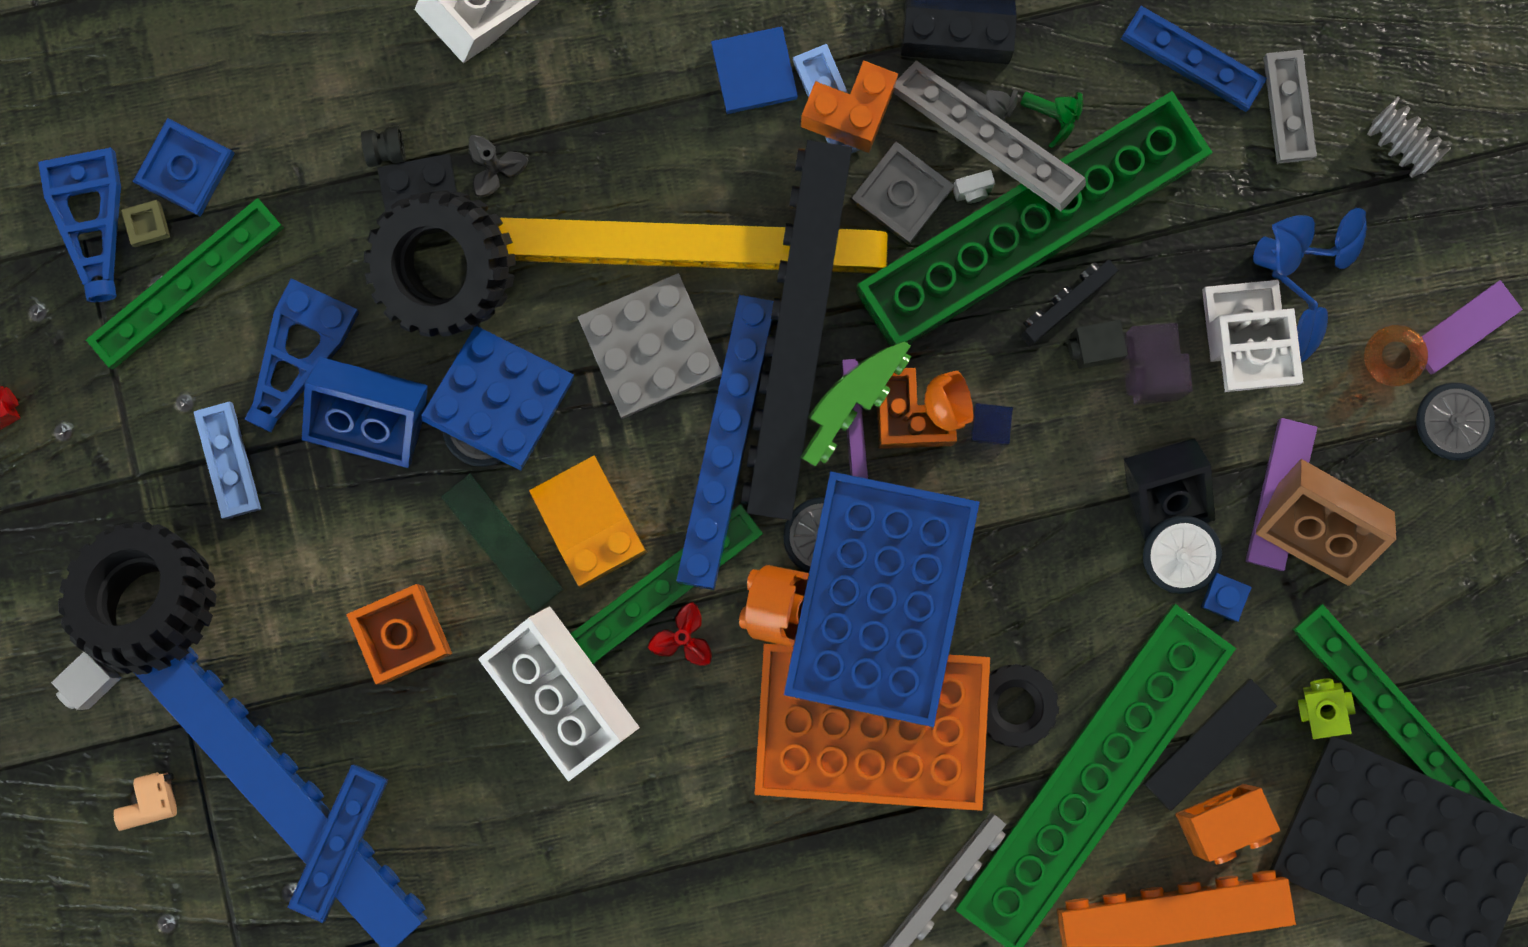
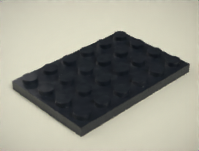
M1337 736L1328 737L1270 870H1275L1278 877H1285L1289 882L1437 947H1495L1528 874V819Z

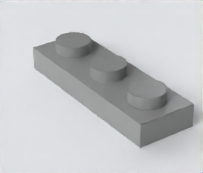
M1303 50L1267 53L1263 59L1277 164L1314 160L1317 157Z

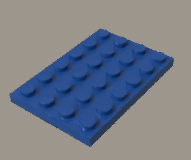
M830 471L784 695L934 727L980 502Z

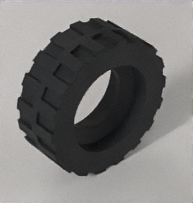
M1005 665L991 671L989 675L986 735L995 742L1008 747L1024 748L1025 746L1039 743L1038 741L1045 738L1049 734L1050 729L1055 726L1056 715L1059 714V706L1057 705L1058 695L1052 687L1054 686L1052 682L1042 672L1027 665ZM1011 687H1020L1027 690L1031 694L1035 705L1031 718L1025 723L1018 725L1004 721L997 708L1000 695Z

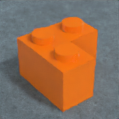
M863 60L850 94L815 81L802 113L801 127L869 153L895 89L898 73Z
M905 368L899 376L893 373L886 384L890 388V392L881 406L877 407L879 449L953 446L957 442L956 430L946 431L936 426L926 413L925 405L917 404L916 368Z

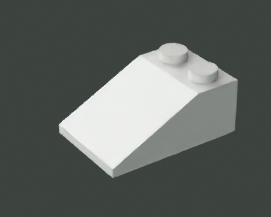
M418 0L414 10L452 52L465 63L489 47L541 0Z

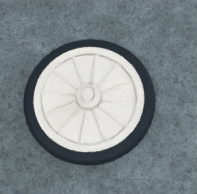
M1176 516L1159 523L1147 537L1143 549L1144 566L1151 580L1160 588L1178 594L1192 593L1209 584L1218 572L1222 560L1221 544L1215 531L1204 521L1191 516Z

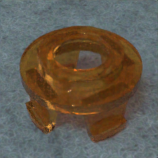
M1391 325L1378 330L1372 335L1365 348L1364 360L1368 372L1376 381L1389 386H1402L1413 382L1422 374L1427 364L1428 350L1424 339L1418 332L1407 326ZM1395 341L1404 343L1409 348L1411 354L1408 363L1402 368L1397 369L1387 366L1382 358L1385 346Z

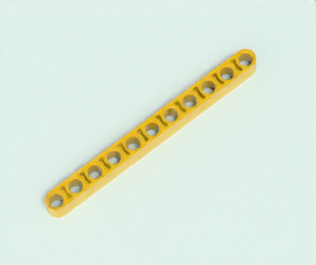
M500 218L503 224L498 227L502 234L509 232L513 242L507 244L508 254H515V261L779 270L780 260L788 261L790 246L783 245L786 227ZM839 229L832 272L876 273L887 266L888 234L877 230Z

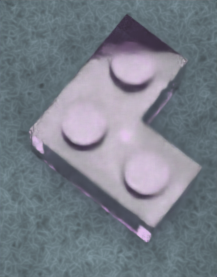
M1177 323L1132 326L1126 332L1127 337L1124 338L1128 356L1125 359H1129L1130 373L1126 374L1125 384L1127 395H1133L1134 405L1178 401L1193 391L1189 354H1180Z

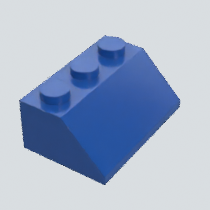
M320 357L305 382L302 440L409 468L423 422L421 415L426 408L428 385Z

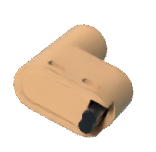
M156 772L134 779V790L138 803L114 810V821L119 831L177 815L176 802L170 781L174 779L173 774H159Z

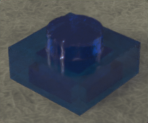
M976 403L974 406L971 442L1009 445L1013 407Z

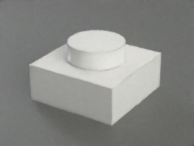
M991 169L956 179L952 189L956 202L966 199L967 203L971 204L986 199L988 193L992 191L995 185Z

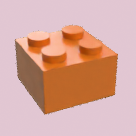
M412 585L346 614L375 684H386L452 655V651L423 585Z
M1247 784L1239 785L1175 813L1193 855L1208 862L1214 861L1216 865L1237 857L1236 850L1249 845L1251 849H1256L1272 841L1270 835L1280 831L1262 788Z

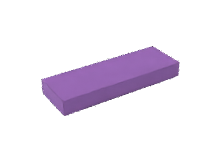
M1499 280L1412 342L1409 347L1430 375H1432L1523 309L1502 281Z

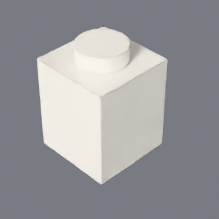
M83 652L51 683L59 690L56 696L69 709L85 710L90 709L122 677L113 668L105 666Z

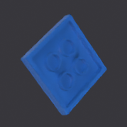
M476 326L422 413L421 420L522 471L572 384L574 374Z

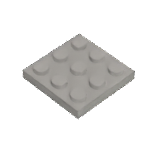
M679 273L578 316V320L621 419L722 376V370Z

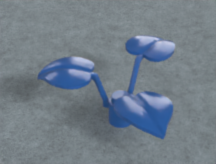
M1361 208L1352 209L1341 220L1335 237V246L1331 249L1309 247L1314 237L1315 222L1312 217L1307 215L1292 216L1272 224L1275 239L1265 236L1258 242L1253 255L1254 263L1273 270L1272 277L1281 280L1309 306V309L1302 313L1297 325L1301 363L1307 360L1321 344L1327 329L1328 312L1326 308H1318V303L1287 276L1291 275L1299 267L1304 254L1336 255V268L1345 269L1349 267L1359 256L1365 242L1367 229L1366 211Z

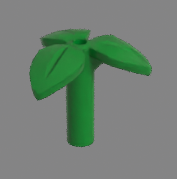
M1029 92L1024 93L1021 99V106L1054 118L1061 124L1060 132L1048 145L1049 148H1054L1061 144L1073 132L1074 122L1079 120L1083 109V94L1081 92H1076L1075 98L1069 96L1057 97L1055 103Z

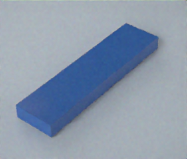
M1142 5L1121 40L1245 112L1249 110L1267 79Z
M355 764L351 765L287 908L323 923L326 921L389 779Z

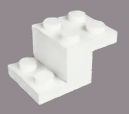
M1279 280L1209 286L1202 289L1211 362L1221 361L1225 392L1293 386L1304 383L1294 308L1282 309Z

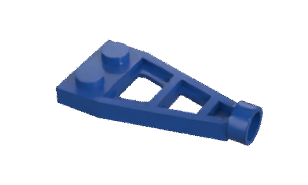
M110 147L38 162L44 198L84 285L86 301L105 302L115 299L117 294L114 282V266L121 182L115 151ZM97 191L101 197L98 217L95 220L77 222L69 209V198ZM101 230L103 247L101 255L85 258L79 243V235ZM95 277H103V280L92 281Z
M291 278L274 310L254 400L244 420L272 433L277 421L304 391L305 382L320 357L331 359L342 347L359 311ZM295 324L307 327L320 335L319 345L308 357L303 359H297L289 355L286 350L289 329ZM280 361H284L299 369L298 376L290 388L284 392L274 389L271 385L273 373L277 363ZM267 406L271 408L272 412L267 414L261 411V409Z

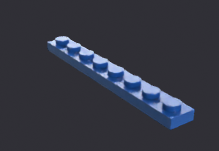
M739 295L676 581L680 584L715 590L764 365L768 334L771 333L773 323L771 314L774 301Z

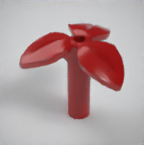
M689 602L682 606L676 614L675 622L679 630L674 633L664 629L656 633L649 641L647 648L659 656H672L680 645H683L687 661L699 666L710 665L712 652L707 641L701 638H691V634L701 627L702 617L698 606L694 602Z

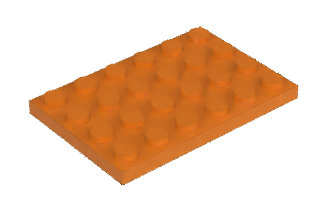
M764 644L755 795L983 810L990 657L948 656L934 727L786 696L784 691L794 647L780 644Z

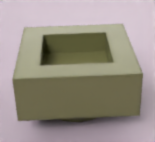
M158 200L121 210L129 241L133 247L136 248L170 238L163 208Z

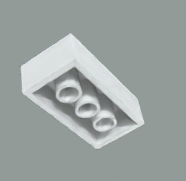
M550 606L526 619L478 659L567 781L573 779L640 728Z

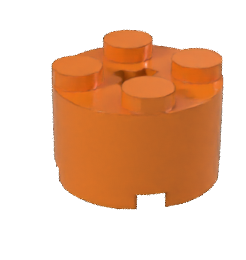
M766 565L760 570L753 569L747 579L749 593L746 606L743 607L739 616L740 627L747 629L748 634L753 639L794 647L809 573L772 565Z

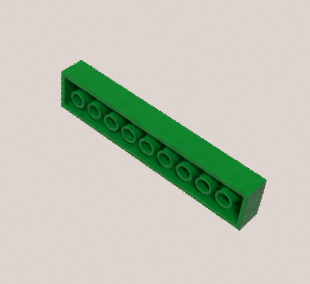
M1171 91L1060 159V161L1085 177L1086 186L1062 211L1055 208L1023 184H1020L858 283L856 293L890 346L904 341L910 345L1202 165L1213 152L1174 92Z

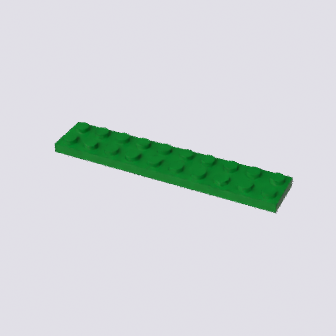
M1172 604L954 909L1004 947H1024L1237 648L1178 605Z

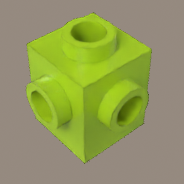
M1331 678L1314 680L1310 682L1311 687L1303 688L1305 699L1298 700L1301 721H1309L1313 739L1352 734L1348 716L1356 714L1352 692L1344 693L1342 683H1334ZM1324 705H1332L1328 709H1322Z

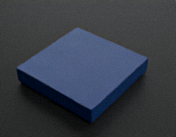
M782 26L711 41L726 114L798 99Z
M167 118L136 174L133 183L201 217L235 153Z

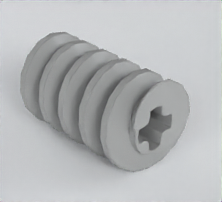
M1397 97L1371 122L1372 125L1367 134L1371 137L1381 132L1382 136L1378 142L1380 147L1392 142L1393 146L1388 155L1393 157L1403 153L1404 155L1399 165L1404 167L1413 163L1414 167L1409 174L1413 178L1427 172L1451 148L1447 147L1438 151L1442 141L1439 136L1427 141L1432 129L1427 126L1417 131L1416 128L1421 118L1416 116L1406 120L1410 108L1404 106L1396 110L1395 107L1400 99Z

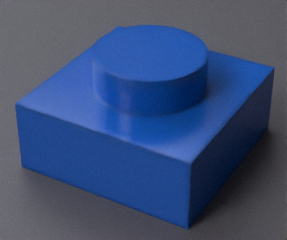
M1216 573L1209 584L1200 608L1238 622L1251 586Z

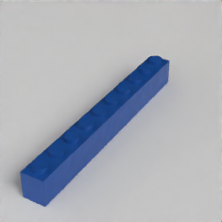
M191 647L187 649L189 654L180 661L176 658L171 660L170 667L160 671L152 667V672L149 674L137 675L134 673L307 865L330 814L328 807L321 801L324 795L320 789L311 781L305 783L296 773L299 770L297 764L287 754L282 753L280 755L271 746V743L274 742L271 735L260 725L256 727L252 725L246 718L249 714L248 710L236 698L233 697L230 700L221 690L224 686L222 681L212 671L207 670L205 672L196 663L199 657ZM362 838L336 898L380 947H398L428 919L422 913L425 907L414 894L409 893L406 895L397 885L400 879L395 872L387 865L381 867L372 857L375 853L374 850Z

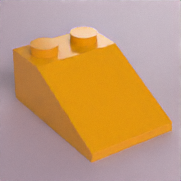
M595 455L529 490L578 587L584 588L647 553Z

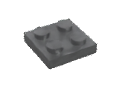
M895 142L853 195L851 202L906 244L910 245L952 191L954 184L898 142Z

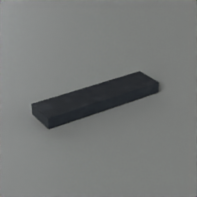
M1247 679L1143 784L1169 811H1172L1277 705L1252 679Z

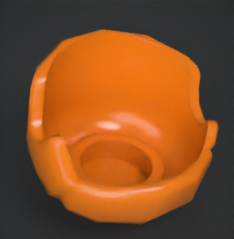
M952 371L934 377L928 384L925 392L924 403L926 413L936 426L946 431L964 428L974 418L971 395L964 377L959 371Z

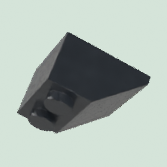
M1195 438L1124 458L1127 489L1142 537L1145 541L1159 523L1172 517L1191 516L1205 523L1215 521L1211 464Z

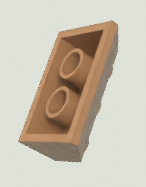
M1300 459L1278 483L1256 528V535L1350 586L1396 540L1395 512Z

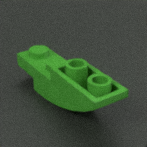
M904 341L882 349L848 371L829 389L808 416V418L819 424L820 427L801 455L802 459L815 467L819 461L825 464L837 444L832 442L839 429L846 431L857 415V412L853 410L855 404H858L865 410H870L873 405L878 408L881 406L890 392V388L886 386L893 373L899 376L911 358L910 355L906 354L911 345Z

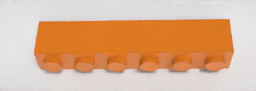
M1275 870L1254 872L1252 873L1253 879L1238 881V876H1225L1216 878V885L1201 887L1199 881L1178 884L1177 891L1164 892L1163 887H1152L1140 890L1141 896L1126 898L1125 893H1112L1103 895L1104 902L1089 904L1088 898L1065 901L1066 907L1057 908L1062 947H1153L1296 925L1289 880L1285 877L1276 876Z

